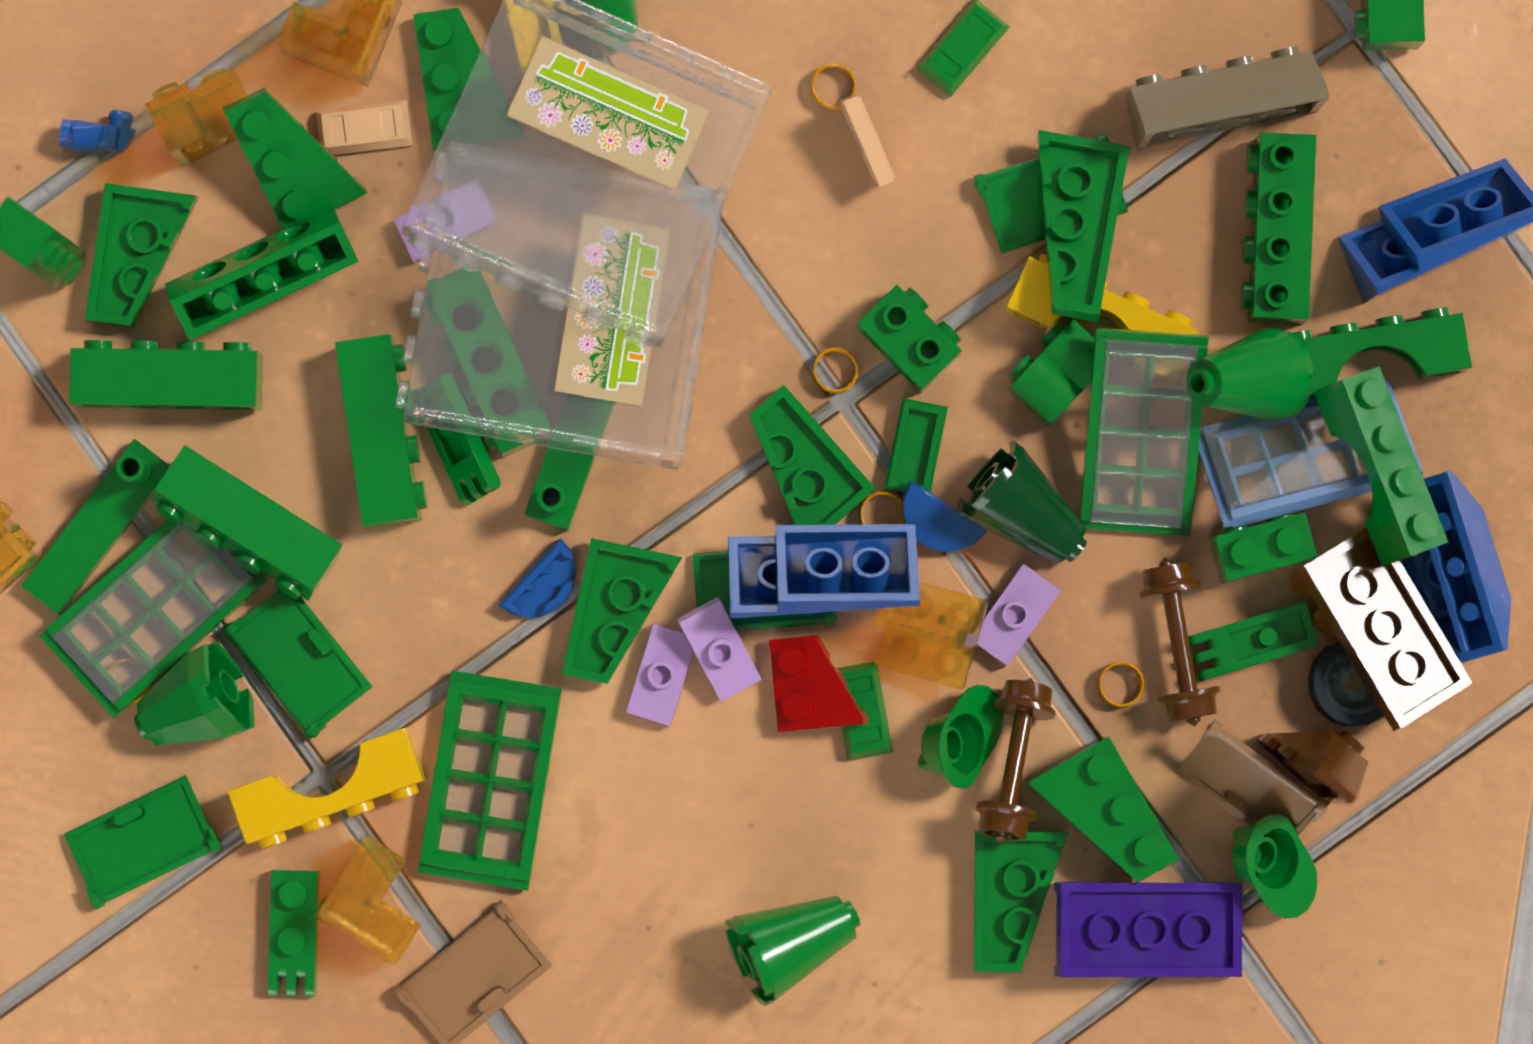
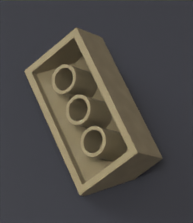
M1288 47L1271 52L1272 59L1254 62L1253 56H1244L1226 61L1227 68L1209 71L1207 65H1200L1180 71V78L1164 81L1162 74H1156L1135 80L1136 87H1131L1126 97L1137 149L1318 112L1329 99V92L1313 52L1299 53L1298 47Z

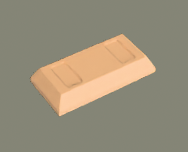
M407 100L316 111L319 143L333 156L413 146Z

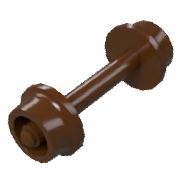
M1164 557L1159 563V567L1143 570L1144 589L1139 592L1140 598L1162 595L1179 693L1158 696V700L1166 706L1170 722L1187 719V723L1195 727L1200 722L1201 716L1217 714L1216 694L1220 692V686L1204 689L1197 688L1181 599V591L1196 589L1202 586L1201 581L1195 580L1190 562L1173 564L1171 560Z
M1031 677L1026 680H1007L1002 697L994 702V708L997 711L1014 716L999 802L980 801L976 803L975 810L980 814L978 832L995 838L1000 844L1006 841H1025L1031 822H1036L1038 815L1033 810L1018 806V796L1032 720H1052L1055 718L1056 711L1051 707L1052 689L1046 685L1034 682Z

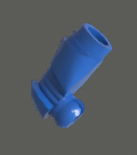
M112 110L108 116V124L63 119L59 134V146L75 150L76 153L112 149L117 150L119 155L127 150L134 140L136 129L131 128L134 117L128 111Z

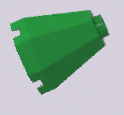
M218 642L210 645L205 644L187 652L137 703V714L134 717V721L142 738L145 740L150 739L155 746L223 739L239 735L255 727L253 697L249 688L240 692L236 680L243 677L238 664Z

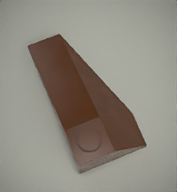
M1345 730L1340 735L1335 731L1261 734L1256 740L1317 797L1321 798L1323 796L1330 801V804L1351 805L1357 799L1368 761L1360 755L1365 748Z

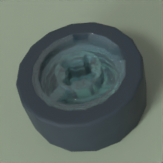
M1340 641L1324 648L1313 661L1308 675L1309 695L1317 711L1329 721L1345 727L1366 726L1384 718L1382 711L1363 680L1361 688L1356 692L1345 688L1344 682L1348 680L1351 674H1356L1360 678L1361 676Z

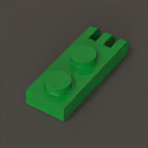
M453 374L441 376L412 393L461 503L470 505L476 502L477 499H481L488 495V493L497 490L501 485L500 478Z
M1306 601L1188 636L1190 646H1197L1206 641L1208 648L1206 651L1192 655L1193 664L1211 659L1214 667L1205 668L1197 672L1198 682L1320 646Z
M271 870L268 996H278L280 990L279 977L287 978V996H297L298 978H305V997L316 996L320 871Z

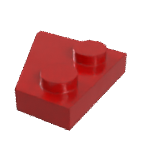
M819 635L769 640L778 732L869 724L867 714L864 709L858 707L847 688L849 684L840 669L834 667L830 660V653Z

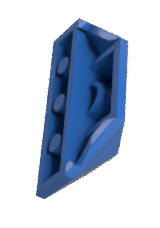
M1452 470L1424 478L1448 542L1402 559L1400 562L1460 662L1464 663L1508 650L1511 596L1484 510Z

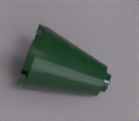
M1014 440L1009 442L1011 450L1009 453L1000 448L974 476L967 486L974 493L968 503L960 498L956 512L963 519L1053 563L1059 564L1065 559L1068 562H1072L1079 556L1087 544V541L1083 538L1086 532L1085 526L1024 447Z

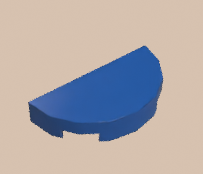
M911 479L909 480L903 493V516L906 524H915L916 539L922 545L939 552L960 551L974 545L987 533L986 529L963 519L956 512V508Z
M562 538L557 541L498 605L499 607L514 616L533 619L549 615L565 604L574 589L577 569L573 553Z

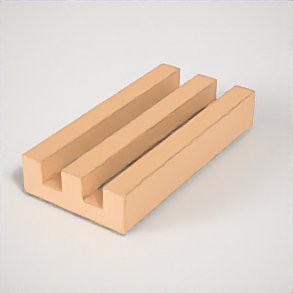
M851 95L840 100V106L875 186L882 187L895 181L894 178L896 177L861 96Z

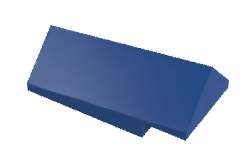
M1506 158L1379 206L1381 221L1338 236L1340 246L1363 304L1533 224V192Z
M915 524L775 525V536H728V607L730 618L920 606Z

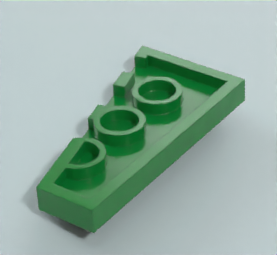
M1038 130L1037 142L1052 314L1098 322L1130 146Z

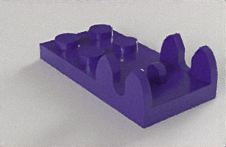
M1055 881L1056 966H1054V976L1242 977V883Z

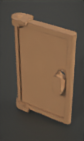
M1216 719L1207 726L1200 742L1177 768L1178 771L1221 801L1220 806L1237 819H1246L1252 824H1256L1267 815L1280 814L1290 820L1298 836L1312 821L1315 823L1327 811L1330 801L1323 796L1321 798L1317 797L1222 728L1223 724Z
M501 900L494 905L492 911L404 984H399L393 989L396 998L401 1000L406 1008L410 1007L440 1044H459L552 966L515 921L516 917L510 911L509 906Z

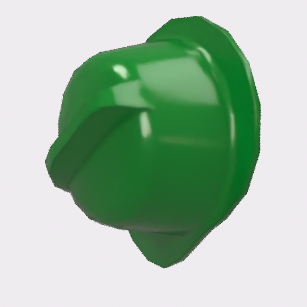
M978 684L970 687L959 697L950 712L938 715L928 721L921 737L922 753L918 760L920 768L945 776L946 780L955 788L965 789L974 783L982 766L995 748L1002 732L1004 717L1002 712L994 708V702L999 697L989 686Z
M1271 814L1265 816L1256 824L1236 828L1232 832L1235 840L1232 849V863L1240 879L1254 886L1264 904L1273 914L1287 919L1297 918L1305 913L1315 899L1318 886L1317 871L1311 856L1297 835L1290 820L1280 814Z

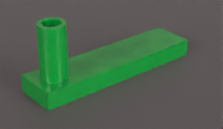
M567 394L528 502L525 516L569 531L615 401Z
M134 439L21 587L55 613L61 615L153 496L154 489L170 465L138 440Z

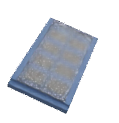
M1387 381V387L1389 389L1396 410L1398 412L1405 433L1407 435V438L1409 440V443L1411 445L1416 461L1423 476L1422 467L1420 465L1419 459L1417 457L1416 451L1414 449L1413 443L1411 441L1410 435L1405 425L1403 416L1401 414L1391 384L1389 381ZM1316 397L1309 399L1298 414L1286 420L1270 421L1246 415L1201 427L1198 453L1224 528L1230 526L1235 528L1372 492L1367 471L1360 457L1348 443L1330 435Z

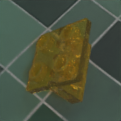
M919 581L920 606L895 607L890 610L879 608L875 626L884 629L875 663L877 666L962 690L966 684L988 608V602L981 598Z

